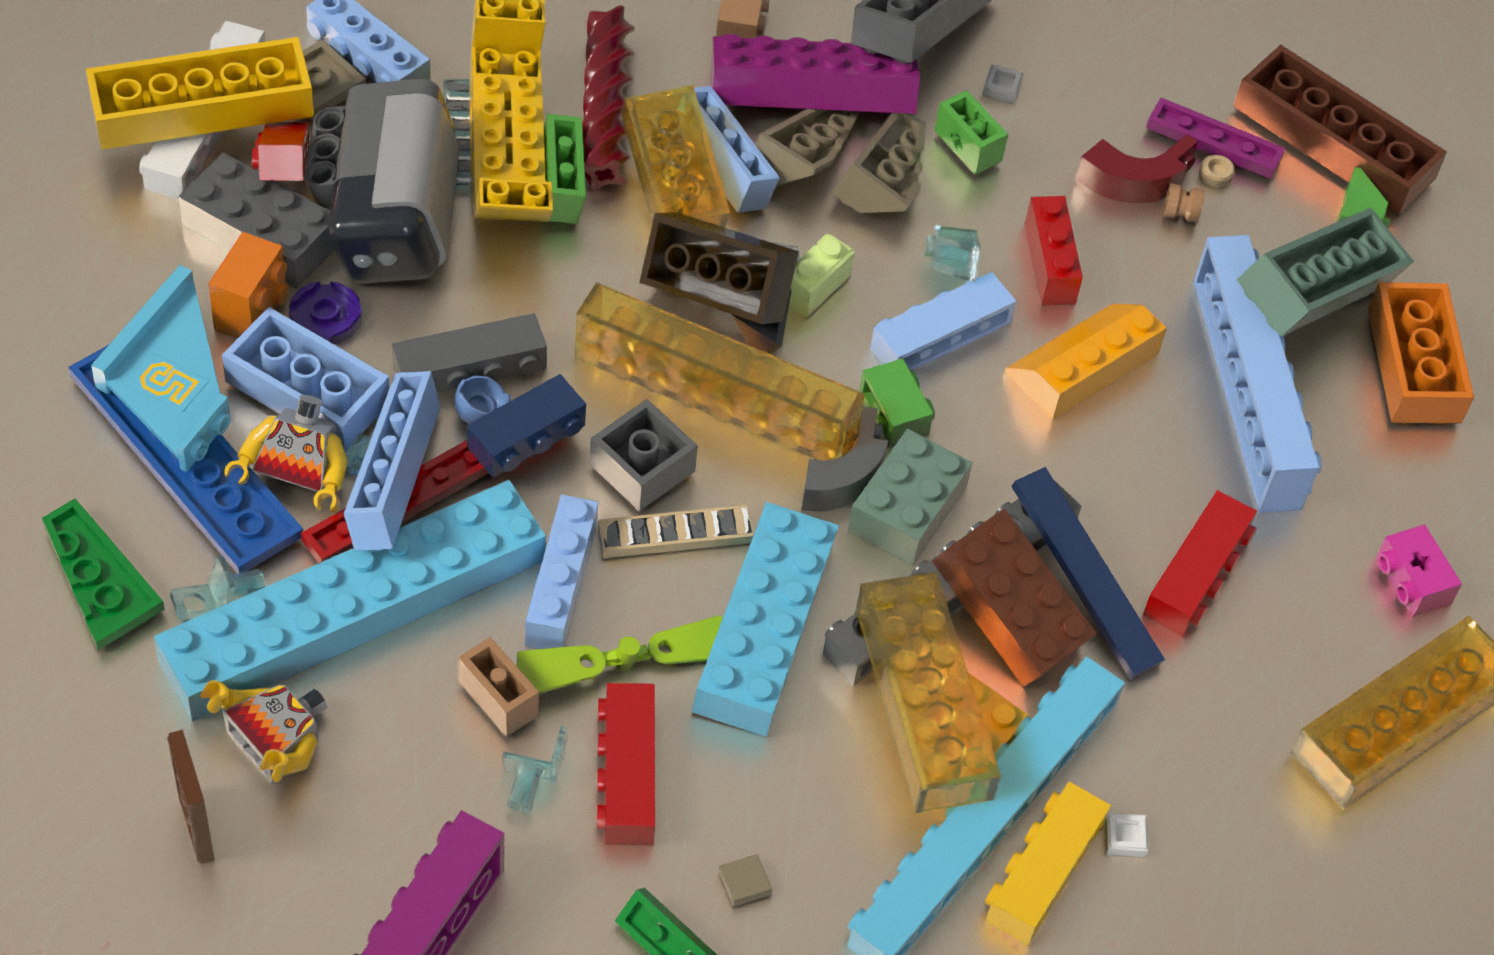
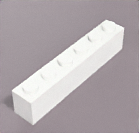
M226 20L219 33L215 32L212 36L209 50L265 42V32ZM224 131L155 141L149 154L145 153L140 162L139 171L140 174H143L145 190L178 199V196L199 176Z

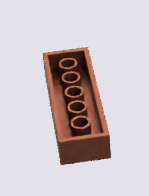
M1281 44L1242 79L1233 106L1347 182L1351 178L1354 167L1361 168L1388 202L1387 208L1397 215H1400L1437 178L1447 151Z

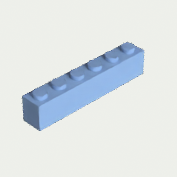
M431 371L395 373L344 511L354 550L379 551L393 549L441 408Z

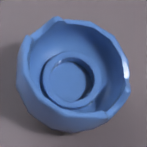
M474 375L468 379H463L458 385L454 397V407L460 419L470 424L510 402L511 395L505 393L501 385L490 377Z

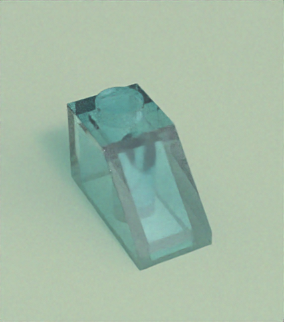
M935 225L933 236L927 235L924 254L925 257H930L931 268L966 281H976L980 253L977 230Z

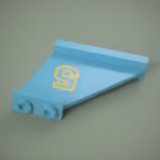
M179 265L91 366L95 387L107 394L112 390L179 460L180 469L187 472L195 461H200L204 458L210 443L215 437L227 430L231 421L228 397L220 394L192 270Z

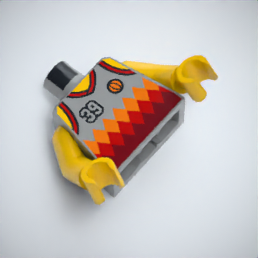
M301 395L297 410L284 408L277 416H268L249 433L237 454L239 460L232 461L225 467L226 479H228L233 469L241 468L244 470V474L238 484H245L249 479L247 467L249 464H254L252 469L254 472L317 491L314 497V505L319 511L325 498H333L330 511L332 513L337 512L340 508V500L336 496V491L341 490L348 459L341 438L335 435L336 425L331 421L318 418L322 401L314 396Z
M217 680L209 681L206 684L200 697L211 699L207 705L208 711L210 713H217L221 707L226 709L223 711L226 732L271 784L279 782L283 775L304 771L308 768L318 745L317 723L314 717L327 709L326 701L316 689L311 690L297 700L285 685H277L272 688L236 690L228 689L222 682Z

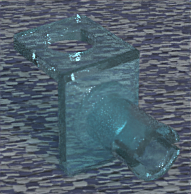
M224 556L216 557L207 584L172 589L170 598L180 622L184 623L228 604L232 597L248 595L264 588V576L260 569L231 574ZM189 596L197 597L204 602L205 608L201 611L189 610L185 607L183 600Z
M560 727L551 762L503 752V769L516 773L511 794L507 801L508 807L518 811L521 801V806H523L522 812H531L539 780L557 781L568 741L567 727Z

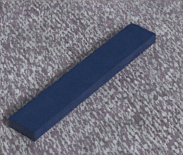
M1041 468L1015 480L1011 485L1012 489L1129 679L1131 680L1162 664L1165 658L1047 468Z

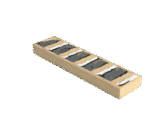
M748 505L598 520V532L603 559L750 544L754 535Z

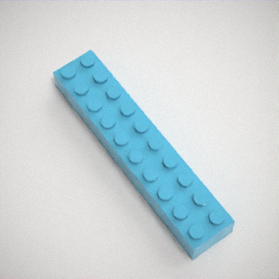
M507 480L400 527L393 549L379 551L350 549L155 635L154 641L158 662L193 722L210 714L207 705L211 699L200 697L201 692L209 681L217 680L222 682L228 689L236 690L270 687L541 564L546 549V535L510 480Z

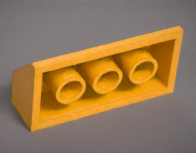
M1111 304L1008 366L1005 373L1053 420L1157 356L1167 328L1144 305Z

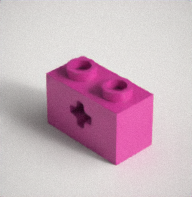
M1426 525L1417 526L1385 537L1376 556L1381 571L1388 575L1396 589L1399 601L1406 605L1411 615L1414 617L1451 605L1462 583Z

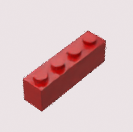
M1217 490L1152 590L1143 615L1181 636L1185 635L1191 624L1198 627L1208 609L1204 605L1208 597L1214 600L1223 586L1225 580L1220 578L1223 572L1226 571L1231 574L1241 556V553L1237 552L1240 545L1247 548L1254 537L1257 527L1253 526L1252 523L1257 510Z
M607 683L606 698H598V722H605V733H598L597 757H605V768L597 769V793H605V805L597 804V829H604V845H653L655 834V684Z

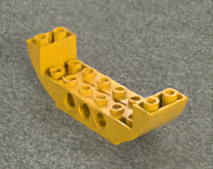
M475 0L469 91L470 202L475 218L548 222L553 212L552 182H546L541 70V48L546 24L545 0Z

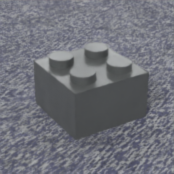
M646 399L591 437L589 464L640 512L695 472L698 445Z

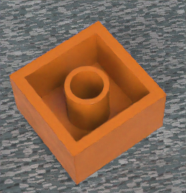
M242 231L208 283L214 330L239 338L268 307L276 310L278 305L282 306L285 303L289 293V286L286 285L285 273L287 263L284 262L282 245Z

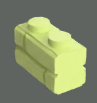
M825 234L817 242V245L808 250L800 258L801 260L796 263L790 288L792 291L789 307L803 317H808L851 276V264L854 258L852 248L831 234Z

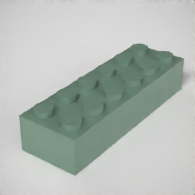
M1370 207L1264 253L1236 280L1244 289L1247 298L1253 301L1264 314L1269 326L1282 337L1374 293L1378 282H1392L1414 260Z

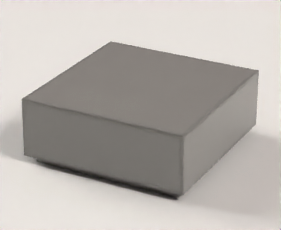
M992 64L982 96L1015 104L1024 73Z

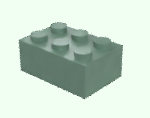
M906 429L852 505L848 532L913 566L966 490L973 462Z

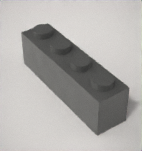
M535 313L392 343L395 373L431 371L437 393L452 389L457 390L458 385L463 379H468L474 375L486 376L494 381H499L503 378L521 374H533L539 370L547 369V345Z

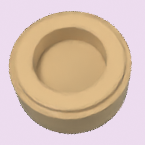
M1210 155L1204 158L1201 163L1199 178L1209 187L1224 188L1232 182L1235 167L1224 156Z

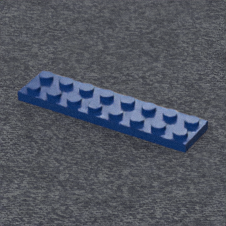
M109 345L68 367L70 377L239 576L301 539V533L304 532L301 525L249 466L247 467L249 479L245 484H238L244 474V470L241 468L233 469L228 479H226L225 467L228 463L239 460L238 453L222 434H218L210 443L204 458L200 461H195L190 469L185 472L180 469L179 460L112 390L107 394L95 387L91 365Z

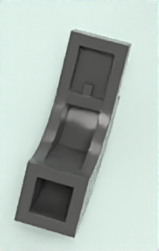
M863 406L857 442L846 455L833 460L809 459L801 510L828 511L847 506L857 500L885 459L888 440L881 439L883 424L876 423L878 408Z

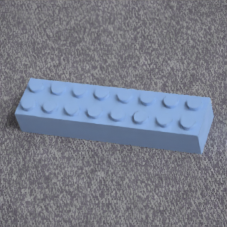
M1249 235L1207 237L1193 284L1258 512L1302 510L1307 496L1312 492L1314 479L1321 471V457L1317 451L1314 452L1311 442L1312 428L1309 421L1304 419L1302 395L1299 391L1296 392L1293 382V365L1291 362H1287L1284 353V336L1281 337L1276 330L1269 326L1264 314L1253 301L1247 298L1244 289L1236 280L1259 259V253L1257 249H1253Z

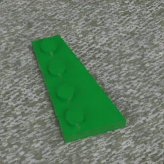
M76 498L42 517L44 528L97 651L165 610L163 600Z

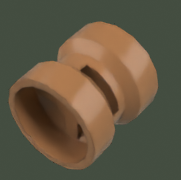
M1170 183L1165 199L1163 217L1174 219L1182 215L1187 222L1198 223L1205 190L1193 188L1188 192L1181 185Z

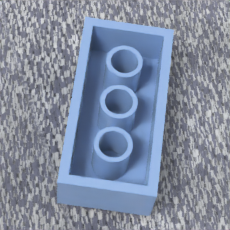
M270 307L222 354L225 382L277 413H280L284 408L297 410L301 395L319 398L322 404L318 418L331 421L336 425L335 435L341 438L345 452L380 415L390 388L388 375Z

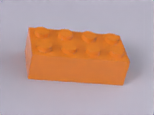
M1378 282L1368 306V313L1391 422L1462 423L1474 399V394L1448 283Z

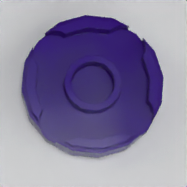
M319 281L310 283L295 293L290 300L288 315L292 321L330 343L338 344L352 337L358 330L362 319V310L359 297L351 288L330 281V285H320Z

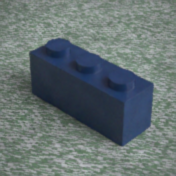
M558 374L468 424L467 448L491 477L494 478L504 471L510 472L514 470L522 461L534 454L544 453L552 444L564 437L576 435L585 426L587 404L565 378Z

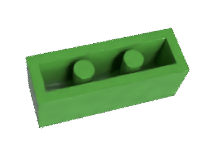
M547 114L544 124L546 182H552L553 212L549 221L578 224L586 197L582 117Z

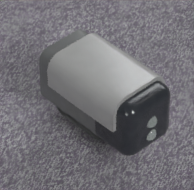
M413 79L353 86L348 91L346 106L324 108L316 114L313 120L305 179L316 203L324 208H330L327 226L328 236L346 275L355 283L372 284L425 279L432 276L447 258L455 197L459 145L455 137V126L441 89L430 80Z

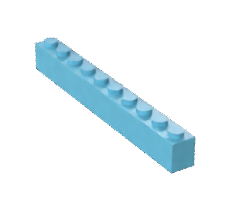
M1087 656L1077 668L1071 665L1061 677L1059 689L1055 693L1050 690L1044 695L1037 706L1039 712L1034 718L1031 719L1027 716L1020 723L1014 734L1015 740L1010 745L1003 743L992 758L991 762L993 765L989 770L985 772L981 769L974 776L968 787L970 792L964 799L958 796L953 800L945 813V817H947L940 826L933 824L921 840L923 846L916 854L910 851L903 858L897 868L899 874L892 882L885 880L878 887L872 897V900L875 902L869 909L865 911L861 908L856 912L847 927L850 930L847 947L857 955H905L1116 706L1125 682Z

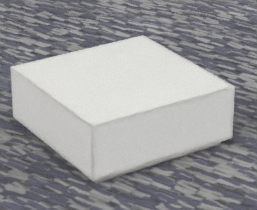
M1108 813L1105 821L1106 855L1146 858L1149 851L1147 815Z

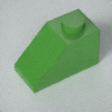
M1354 167L1337 222L1371 207L1388 228L1391 219L1385 217L1388 202L1361 168Z

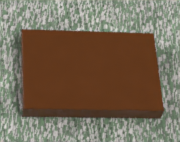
M183 729L168 733L167 740L177 793L197 861H200V864L215 860L205 801Z

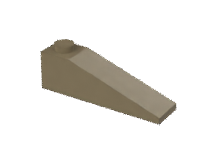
M806 109L760 133L756 147L780 177L777 185L812 176L832 165L857 121L860 111Z
M892 113L854 161L832 193L838 196L845 205L852 207L859 213L906 211L920 192L921 183L918 182V175L922 171L920 153L924 150L926 125L912 114Z

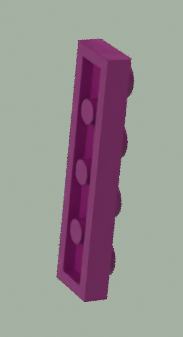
M1160 97L1146 125L1147 129L1176 141L1189 134L1198 141L1196 149L1210 155L1224 156L1233 164L1269 179H1272L1286 150L1282 146Z

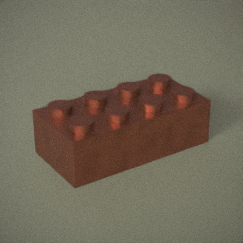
M1005 508L932 560L937 570L1023 687L1042 676L1097 634Z

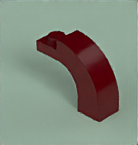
M1186 134L1169 150L1157 157L1137 158L1119 151L1102 139L1081 156L1075 179L1093 192L1116 201L1148 203L1166 198L1170 183L1178 184L1182 187L1186 173L1196 161L1194 153L1198 141L1189 134Z

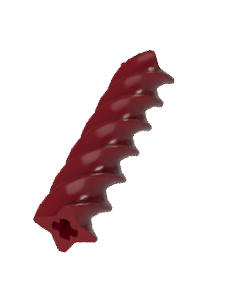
M622 5L606 12L590 11L587 19L588 39L585 54L586 68L584 72L585 92L583 97L584 117L582 133L585 178L594 190L607 184L625 185L628 183L621 175L619 169L631 156L623 150L620 142L626 135L631 133L632 129L623 122L621 116L627 109L632 107V102L625 98L622 90L633 81V77L625 71L623 65L627 59L634 55V52L626 46L624 39L635 30V27L624 19V6Z

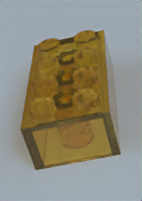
M688 85L625 98L622 119L652 223L655 213L678 212L726 227L730 210L694 86Z

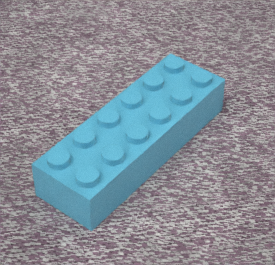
M769 502L765 503L699 681L692 713L767 737L826 569L839 525Z

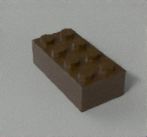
M655 213L639 283L760 324L783 322L799 251L682 213Z

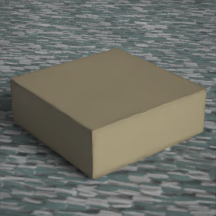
M758 854L719 866V875L733 907L772 895V886Z

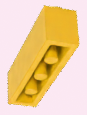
M1070 781L1061 794L1054 791L1043 810L1047 814L1042 824L1035 821L1025 837L1024 842L1028 844L1023 854L1016 851L1005 869V873L1009 876L1004 884L996 882L985 900V903L990 906L985 921L1029 946L1104 826L1111 805Z

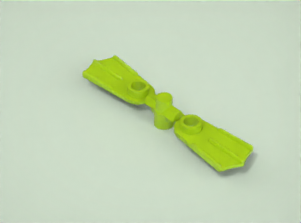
M718 615L658 632L650 638L648 648L646 644L640 645L636 638L626 636L620 640L618 648L606 652H601L596 647L590 645L518 651L516 666L540 694L595 678L603 672L605 666H616L621 671H628L632 668L634 662L649 660L651 657L662 664L705 662L708 660L723 617ZM667 646L672 652L663 653L659 650V647ZM582 660H588L592 662L594 666L587 668L584 667L580 662Z

